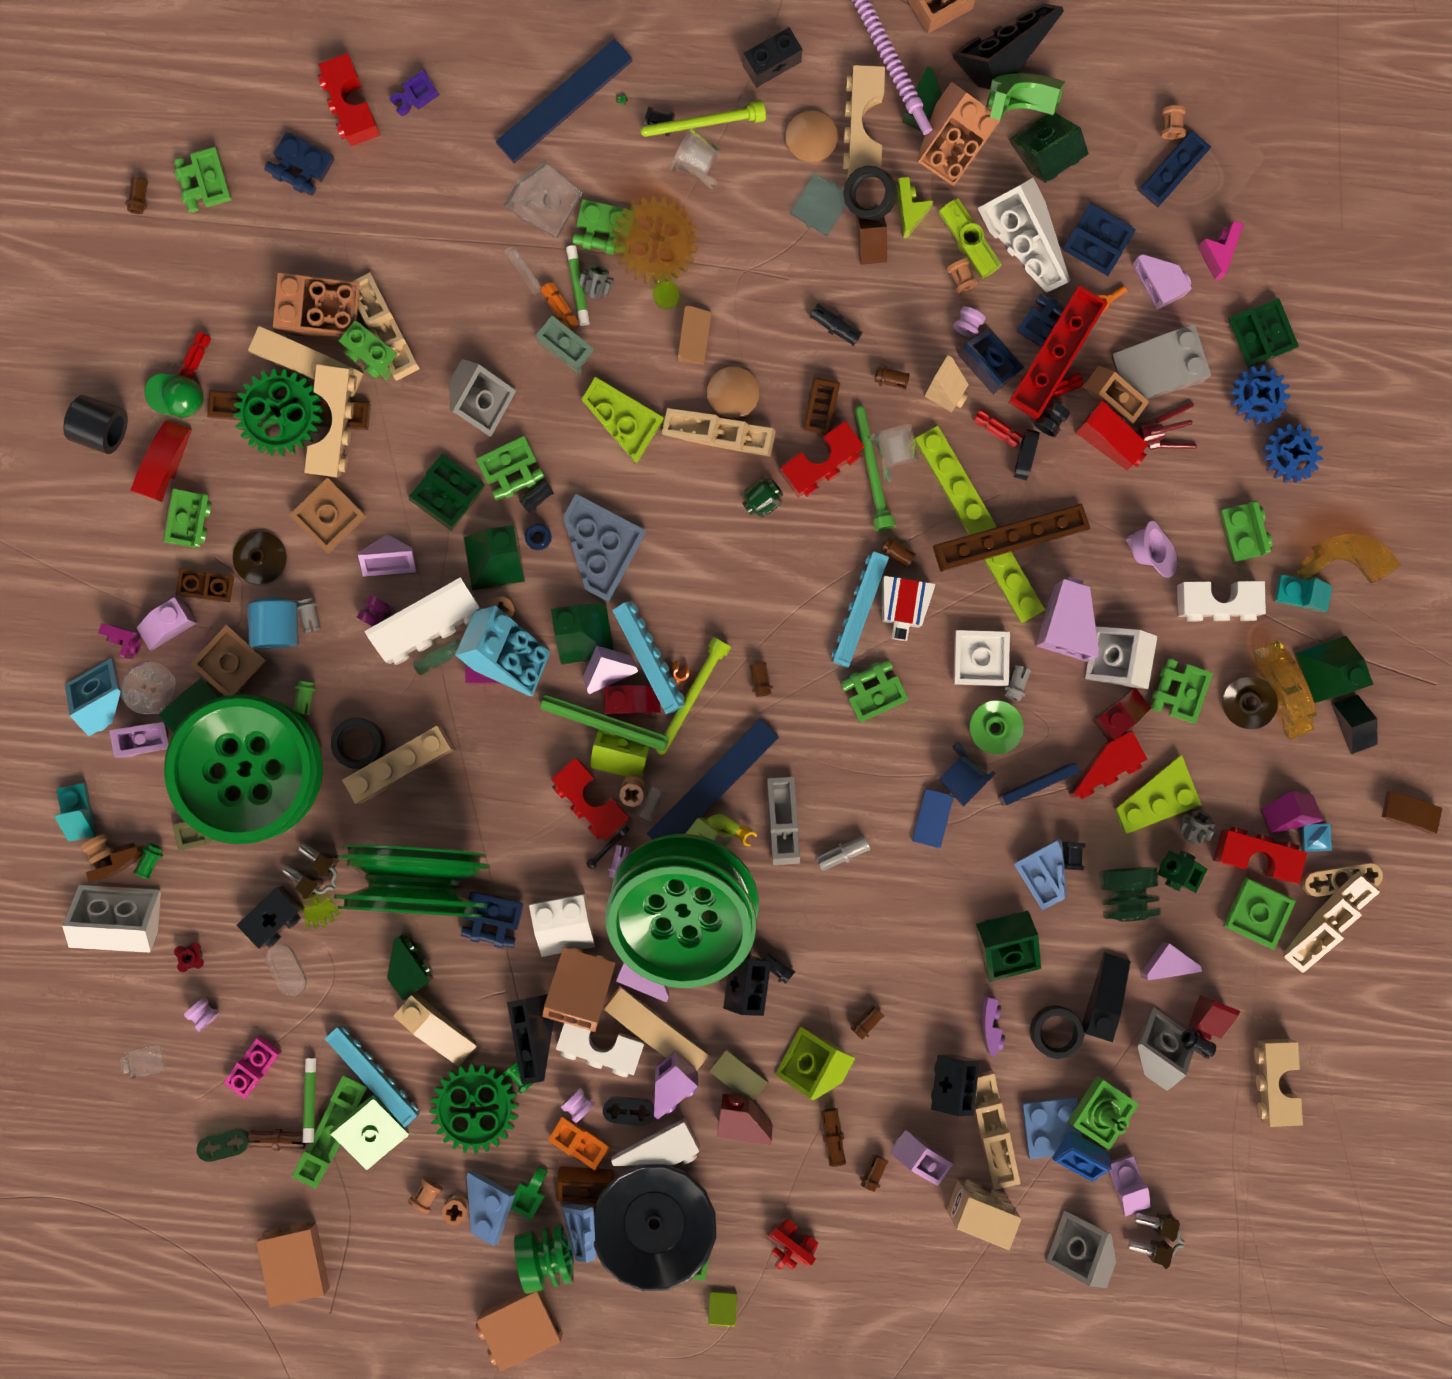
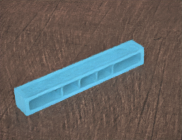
M874 551L871 555L868 554L865 564H867L866 571L862 570L859 578L862 580L861 585L856 586L854 592L856 596L855 601H851L848 611H850L849 618L845 617L842 625L845 629L843 633H839L836 641L839 643L838 648H834L831 655L833 663L846 668L850 666L886 567L888 556Z
M630 601L624 602L612 611L665 714L672 713L686 705L683 694L679 692L676 686V680L671 677L669 667L661 657V651L655 646L653 636L648 632L644 619L638 613L637 605Z
M338 1026L325 1040L397 1120L406 1127L420 1114L418 1106L414 1102L410 1103L407 1099V1094L395 1086L396 1082L391 1077H387L384 1074L385 1070L382 1066L376 1065L372 1061V1055L361 1049V1043L357 1039L353 1040L351 1038L350 1031L344 1026Z

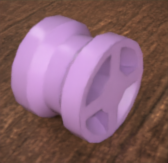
M964 306L960 311L961 317L955 321L953 329L961 335L973 339L977 337L979 333L978 327L984 323L986 317L981 312Z
M206 997L199 1000L184 1014L187 1020H192L195 1023V1029L198 1032L209 1025L220 1014L217 1009H212L208 1005L209 1001Z
M579 1088L560 1108L563 1111H568L572 1115V1120L577 1123L589 1112L595 1103L592 1100H587L584 1096V1091Z

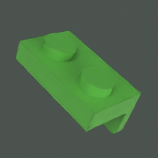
M354 321L339 339V342L345 348L343 353L355 363L358 359L366 365L364 370L373 378L377 379L380 376L387 381L392 375L388 366L397 357V353L359 322Z
M178 489L171 490L162 542L190 548H198L200 543L204 544L207 528L203 527L205 517L210 515L212 504L211 501H208V494H197Z

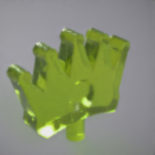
M314 898L312 899L314 906L304 908L305 927L309 928L311 921L315 929L319 928L318 920L323 927H327L326 917L330 922H334L332 912L336 916H339L340 912L334 907L330 899H326L319 904L318 899Z

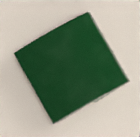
M1280 298L1256 308L1252 307L1228 318L1247 367L1257 365L1299 348Z
M441 454L426 471L425 478L409 495V501L452 531L480 495L485 484L444 454Z
M200 678L174 699L158 716L174 733L180 723L193 710L219 697Z

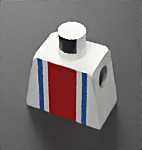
M884 576L881 583L882 622L894 624L891 639L907 641L909 627L919 628L923 624L935 584Z

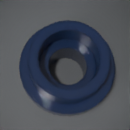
M533 524L525 532V541L533 550H544L551 543V531L543 524ZM542 533L543 540L540 542L534 541V535Z

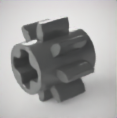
M592 265L589 267V270L584 269V273H581L579 286L584 287V294L586 296L601 299L603 294L608 295L609 291H611L614 279L608 277L609 271L606 268Z
M1200 810L1193 811L1191 816L1186 813L1184 814L1180 828L1184 838L1193 844H1202L1204 839L1210 841L1215 832L1213 830L1215 822H1212L1211 816Z

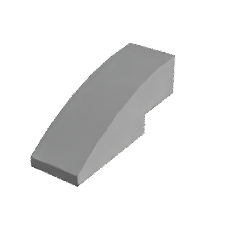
M794 777L767 778L773 865L800 864Z

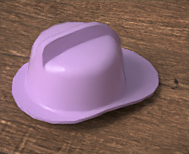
M1155 521L1148 522L1145 528L1127 537L1126 541L1137 563L1154 566L1163 577L1169 578L1175 574L1178 562L1174 546Z

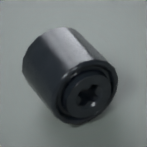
M79 395L73 400L66 411L63 425L64 436L69 441L105 454H112L121 445L125 436L128 423L127 412L123 408L87 395Z

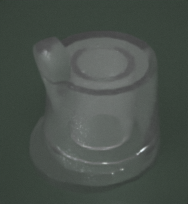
M690 128L680 144L669 170H683L698 177L710 189H714L717 181L708 175L716 163L721 149Z
M912 423L886 429L867 437L868 441L875 442L882 460L883 480L885 482L892 481L891 468L919 460Z

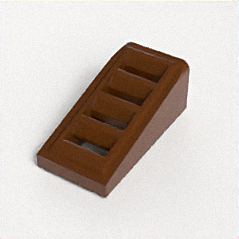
M813 377L803 430L824 435L830 432L840 382ZM820 386L832 389V394L818 392L817 388ZM815 397L829 399L830 404L815 402ZM813 407L828 410V414L813 413ZM811 418L826 421L825 426L812 424L810 420Z

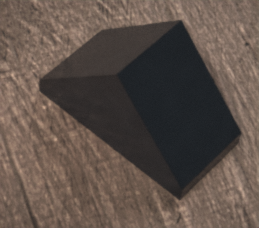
M1354 695L1331 704L1350 754L1378 745L1377 717L1359 695Z

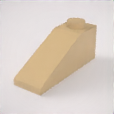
M947 355L924 397L952 413L955 406L961 408L969 394L964 391L969 384L954 359Z
M418 992L412 994L393 1016L411 1033L458 1067L477 1047V1044Z

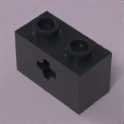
M790 27L744 52L743 67L757 88L801 63L803 49Z
M283 886L276 887L236 926L258 949L266 946L271 948L282 938L279 934L286 927L291 929L302 919L299 914L305 909ZM275 914L277 916L274 920L275 923L270 925V915Z
M747 955L745 960L727 976L723 1009L740 1015L764 1016L771 961Z
M954 1054L937 1055L934 1067V1088L931 1093V1110L958 1117L974 1115L980 1060Z

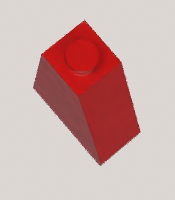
M1103 401L1090 412L1076 431L1077 435L1125 470L1130 469L1133 465L1138 467L1147 455L1143 451L1149 444Z

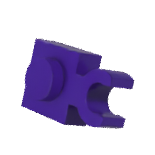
M422 70L402 84L405 92L395 93L389 99L394 105L400 101L403 102L402 106L396 111L400 116H404L409 113L413 104L419 110L440 94L428 73Z

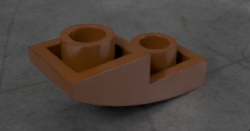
M179 568L175 595L230 603L234 576Z
M1387 791L1381 817L1401 826L1409 825L1428 834H1437L1443 808L1414 797Z
M135 843L118 846L119 852L110 854L111 860L94 864L95 870L86 872L88 882L100 881L125 870L143 855L144 851L142 848L144 846L135 847Z

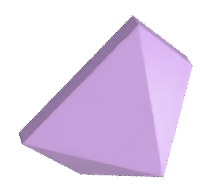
M386 534L358 552L363 576L415 573L417 570L412 547L389 534Z

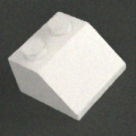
M1096 627L1099 655L1098 658L1088 661L1085 679L1124 687L1148 689L1157 636L1142 630Z
M586 893L529 905L534 934L541 957L560 954L563 947L581 950L595 947Z

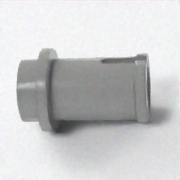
M313 598L297 601V610L300 613L303 632H311L309 621L312 622L314 631L321 630L315 610L317 603H314Z
M1015 665L1009 686L1004 689L1006 692L1005 697L1014 701H1021V698L1025 697L1024 689L1031 674L1030 669L1026 668L1023 670V666Z

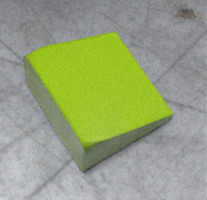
M710 1291L708 1324L736 1326L737 1293Z

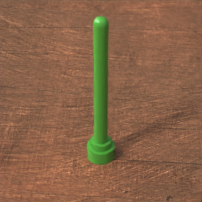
M858 405L854 411L860 439L865 446L863 452L877 512L874 514L873 524L875 531H884L896 527L894 515H891L890 511H887L866 411L864 406Z

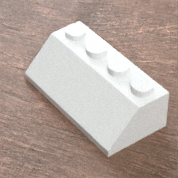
M460 577L364 632L386 663L391 664L394 662L395 665L406 661L409 658L408 654L417 649L421 652L432 646V640L437 637L446 638L455 633V627L465 623V625H468L473 613L482 608L468 583Z

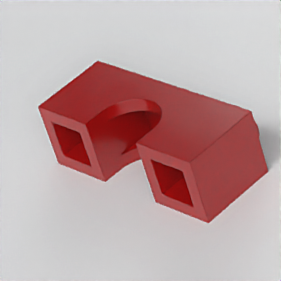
M346 53L319 63L318 66L322 74L317 75L323 91L328 90L331 98L326 100L332 115L337 114L340 122L336 123V127L341 139L346 138L350 146H354L380 136L367 102L358 105L346 103L347 97L352 91L362 88L349 54Z
M846 421L823 437L822 442L827 447L830 455L827 461L821 464L812 463L801 452L780 467V474L798 498L803 494L806 497L810 496L819 489L818 483L825 478L827 481L832 480L841 472L839 470L840 467L846 463L851 466L862 457L860 453L865 446Z
M574 758L551 779L555 783L552 788L560 798L563 799L566 796L573 805L570 806V809L579 819L582 817L586 818L591 824L587 828L597 839L602 837L604 840H607L631 818L613 798L600 807H594L587 802L585 789L595 777L578 758Z
M1231 826L1230 831L1221 830L1213 861L1240 869H1247L1251 856L1260 852L1267 860L1265 876L1300 884L1307 852L1300 851V845L1283 841V845L1275 844L1272 837L1257 834V837L1254 838L1247 836V830Z

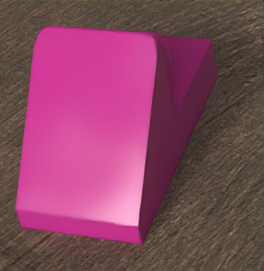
M1233 221L1227 228L1223 227L1217 242L1205 238L1198 246L1215 280L1220 281L1227 274L1244 225L1243 223Z

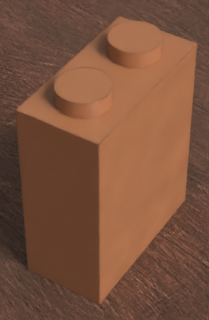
M563 947L544 1005L543 1017L595 1032L616 963L602 955L594 957L585 954L583 950L578 948L567 949Z
M302 1221L291 1225V1229L281 1231L280 1227L268 1229L256 1241L269 1307L323 1296L330 1288L316 1223L308 1225L307 1221Z
M543 1291L530 1294L522 1292L480 1313L476 1324L479 1337L482 1340L485 1339L489 1346L487 1350L489 1359L493 1365L497 1364L500 1372L560 1343L563 1335Z

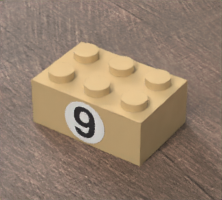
M966 1179V1182L957 1180L946 1209L956 1229L1010 1251L1022 1219L1016 1211V1207L1011 1204L1012 1201L1007 1199L1005 1193L994 1189L990 1193L982 1189L980 1183L971 1179Z

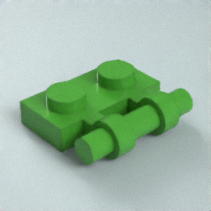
M216 147L190 154L192 164L186 166L183 158L174 160L176 167L174 173L176 180L180 181L183 191L181 193L182 201L187 205L188 212L193 213L199 210L197 201L201 198L206 207L232 200L220 155ZM193 176H196L199 187L192 188L190 179Z
M582 199L577 228L586 230L585 235L574 233L573 244L582 245L583 249L591 250V248L605 250L606 254L614 255L619 253L625 255L627 244L619 243L618 238L629 239L635 215L634 210ZM595 232L609 235L608 240L594 237Z
M525 436L476 459L487 483L491 484L498 480L501 485L500 488L492 491L496 501L504 497L508 499L514 496V492L527 486L531 488L536 485L535 482L545 478L541 469L530 473L527 467L537 461ZM520 470L523 477L508 483L506 476Z
M1168 658L1165 668H1162L1159 674L1161 680L1157 691L1154 690L1152 695L1154 701L1151 710L1161 713L1163 705L1166 703L1171 705L1168 716L1196 724L1213 673L1186 664L1183 672L1179 673L1175 671L1178 661ZM1172 680L1179 682L1175 696L1167 694Z
M889 659L880 664L877 661L870 665L871 668L858 674L854 672L849 675L848 679L840 682L844 692L852 688L857 692V695L848 700L859 723L909 700L898 676L887 680L884 674L893 669ZM876 677L879 685L865 690L862 683Z

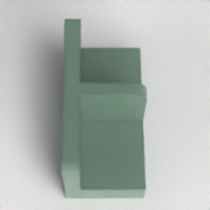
M551 316L535 335L540 346L578 376L582 373L581 367L594 352L592 346L554 316Z

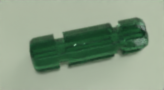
M455 639L449 642L447 647L442 646L426 655L425 659L420 658L415 661L413 666L419 675H423L430 671L429 668L432 667L434 669L452 659L451 656H455L460 640Z

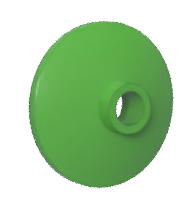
M995 700L986 702L975 710L970 720L969 729L973 742L982 751L990 754H1004L1019 744L1023 736L1024 724L1020 713L1014 706L1004 701ZM992 723L999 725L1000 730L997 733L991 731L990 726Z

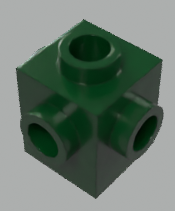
M1169 850L1166 857L1160 863L1157 875L1166 880V886L1176 891H1180L1182 887L1196 893L1208 869L1196 862V857L1190 853L1181 850L1177 854Z

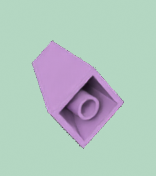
M1068 577L1067 580L1063 579L1053 586L1036 646L1088 662L1098 658L1099 655L1091 590L1089 586L1083 585V580Z

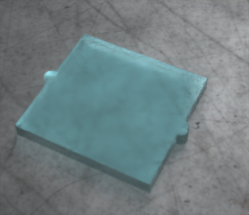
M814 174L790 214L806 223L807 228L812 227L828 236L847 206L843 191L837 188L835 183L830 184Z

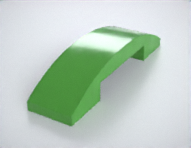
M345 1075L342 1076L314 1134V1142H311L304 1151L291 1177L317 1189L341 1145L330 1134V1130L360 1106L367 1091V1086Z

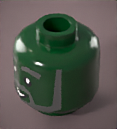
M761 477L744 490L745 501L742 503L750 515L756 513L760 517H766L781 505L783 492L772 478L768 480Z

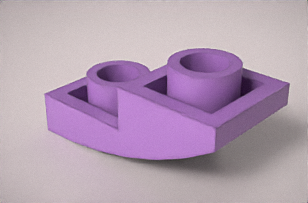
M984 995L981 1014L982 1035L987 1052L996 1057L998 1050L1002 1051L1005 1042V1035L1002 1034L1003 1030L999 1026L993 1025V1022L998 1021L1000 1017L1001 1005H998L999 1000L995 997Z

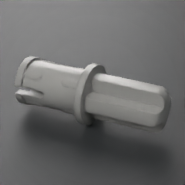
M861 835L843 845L838 843V847L817 856L816 860L820 869L825 871L844 861L849 863V859L870 851V847L865 836Z

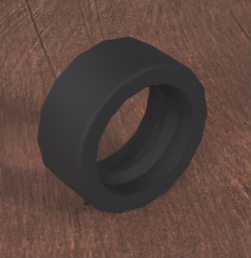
M868 165L856 169L849 175L843 191L845 204L849 210L855 215L868 220H876L887 215L895 205L898 193L896 183L890 174L876 166ZM868 177L880 179L885 187L884 199L879 206L873 209L861 207L856 201L855 196L860 182Z
M351 718L343 721L335 728L331 736V750L333 756L340 764L352 769H362L381 758L385 750V738L382 730L375 723L363 718ZM354 728L367 730L374 740L371 753L366 758L360 760L348 757L342 747L345 734Z
M1058 1005L1047 1006L1038 1011L1032 1019L1030 1036L1035 1047L1047 1057L1057 1060L1065 1059L1077 1053L1082 1046L1084 1028L1079 1017L1071 1010ZM1054 1016L1064 1017L1072 1026V1039L1062 1048L1049 1047L1041 1036L1042 1025L1047 1019Z

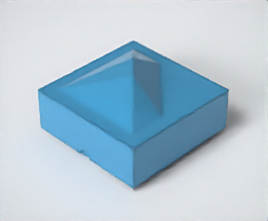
M1331 824L1302 826V851H1332Z

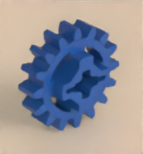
M1262 365L1258 371L1252 366L1248 369V373L1243 371L1238 375L1240 380L1236 379L1232 383L1237 389L1229 392V395L1236 399L1230 405L1238 406L1239 409L1235 414L1240 415L1244 413L1245 422L1253 418L1254 425H1258L1262 419L1265 424H1268L1272 421V417L1277 419L1281 416L1280 411L1287 409L1288 406L1283 401H1287L1291 396L1284 393L1289 384L1282 385L1281 381L1284 375L1276 377L1275 368L1266 372L1265 365ZM1259 392L1263 394L1260 399L1257 397ZM1251 408L1260 409L1261 412L1255 411Z
M1287 424L1283 430L1281 428L1274 431L1275 436L1270 435L1267 437L1266 440L1270 445H1265L1262 447V450L1268 452V455L1263 457L1262 461H1269L1270 465L1266 468L1267 471L1272 469L1276 471L1273 478L1276 479L1282 475L1284 483L1289 482L1291 478L1294 483H1298L1301 481V478L1307 479L1311 477L1310 472H1315L1319 469L1315 463L1323 460V457L1317 455V452L1322 450L1323 446L1315 445L1319 437L1311 438L1309 436L1312 431L1310 428L1302 432V425L1298 424L1292 429L1291 424ZM1289 437L1286 444H1278L1281 439ZM1299 463H1306L1301 470H1296Z

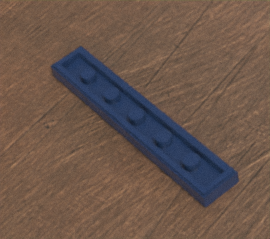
M615 39L612 40L496 141L497 146L515 164L632 62V57Z
M759 719L646 834L651 839L671 834H684L779 737Z

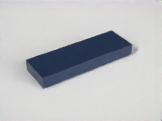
M1191 130L1138 191L1158 208L1210 150L1211 146Z
M1069 763L999 795L998 798L1002 806H1007L1079 773L1080 770L1076 763Z

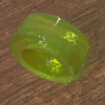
M669 281L659 283L653 291L655 304L663 310H670L676 307L680 300L678 287Z

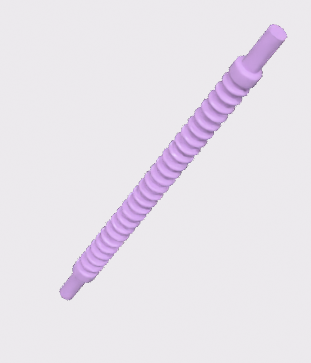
M852 0V2H855V8H858V14L861 15L864 26L868 27L867 32L871 33L870 38L874 40L873 43L877 46V51L881 52L880 57L884 59L883 63L887 65L886 69L890 71V77H894L893 83L897 84L896 89L900 90L899 95L904 96L902 101L906 103L905 106L908 112L914 115L923 135L929 134L933 129L922 109L923 102L920 97H917V91H913L915 87L911 84V79L907 78L908 73L904 72L905 67L901 65L902 61L897 59L898 54L894 53L895 48L891 46L892 42L888 40L889 36L885 34L886 30L882 27L879 16L875 15L876 10L872 9V3L869 0Z

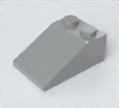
M1195 325L1163 334L1111 355L1117 374L1146 399L1203 383L1211 376Z

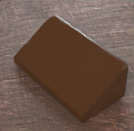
M559 1167L557 1201L596 1203L599 1194L613 1180V1170Z

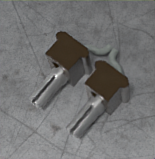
M301 844L302 847H299V851L313 860V864L310 867L319 872V877L328 876L333 872L331 878L332 885L319 890L323 885L322 879L317 880L310 874L302 875L289 865L283 869V873L297 883L295 890L302 894L303 899L312 898L316 893L323 894L329 889L333 891L338 885L335 883L337 877L335 866L339 862L338 857H332L326 852L318 853L307 844Z
M1136 1213L1134 1218L1136 1223L1151 1226L1160 1236L1167 1237L1172 1242L1177 1239L1181 1244H1176L1172 1248L1164 1240L1161 1242L1151 1240L1150 1244L1129 1240L1128 1249L1145 1253L1153 1263L1160 1264L1165 1269H1168L1172 1256L1176 1253L1177 1249L1184 1247L1185 1240H1182L1180 1237V1222L1172 1214L1163 1215L1157 1213V1217Z

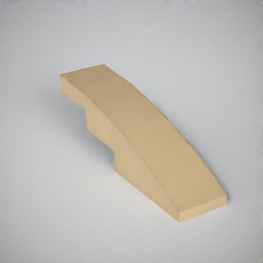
M368 273L352 281L360 283L358 309L370 332L397 353V357L388 366L394 379L397 381L419 370L420 368L372 274Z
M258 326L248 349L250 353L274 362L289 371L296 372L315 382L316 364L354 370L353 375L357 376L355 392H351V398H354L364 375L362 372L260 326Z
M667 408L662 429V435L764 456H771L776 433L774 428L749 425L744 421L723 419L712 414Z
M1358 871L1325 902L1302 928L1284 952V958L1304 973L1344 939L1342 932L1362 916L1360 909L1380 893L1377 886Z
M619 986L603 1007L605 1011L665 1058H668L676 1051L697 1071L709 1056L705 1050L689 1040L682 1032L621 986Z
M993 1070L978 1073L974 1113L993 1189L997 1190L1019 1185L1021 1183L1013 1145L1007 1128L1003 1105L999 1097L995 1074Z

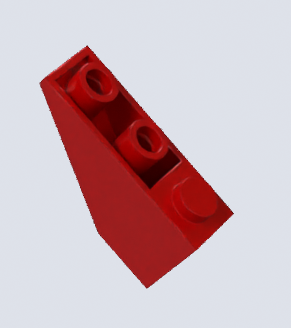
M1127 731L1116 740L1107 741L1102 744L1070 791V797L1079 796L1080 799H1084L1095 793L1093 788L1100 784H1103L1104 787L1109 786L1119 780L1117 775L1125 771L1129 775L1143 768L1141 763L1148 759L1133 731Z

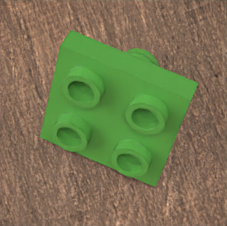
M1097 1076L1067 1122L1110 1150L1119 1134L1126 1132L1123 1128H1129V1119L1139 1104Z

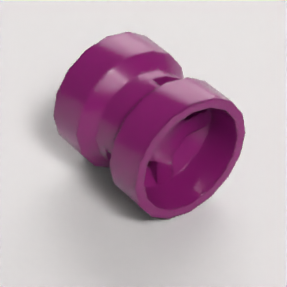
M369 594L366 599V607L360 610L356 618L373 627L382 622L385 615H389L393 607ZM369 609L380 615L379 618L368 612Z

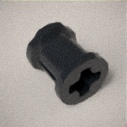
M649 106L644 126L674 121L675 113L670 112L666 114L654 111L653 107ZM671 132L665 133V136L670 137Z
M1062 842V847H1064V868L1068 870H1084L1082 853L1086 843Z

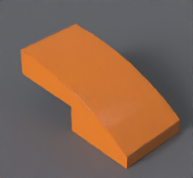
M561 1117L548 1139L550 1143L569 1156H575L593 1170H598L612 1147L593 1133L565 1117Z

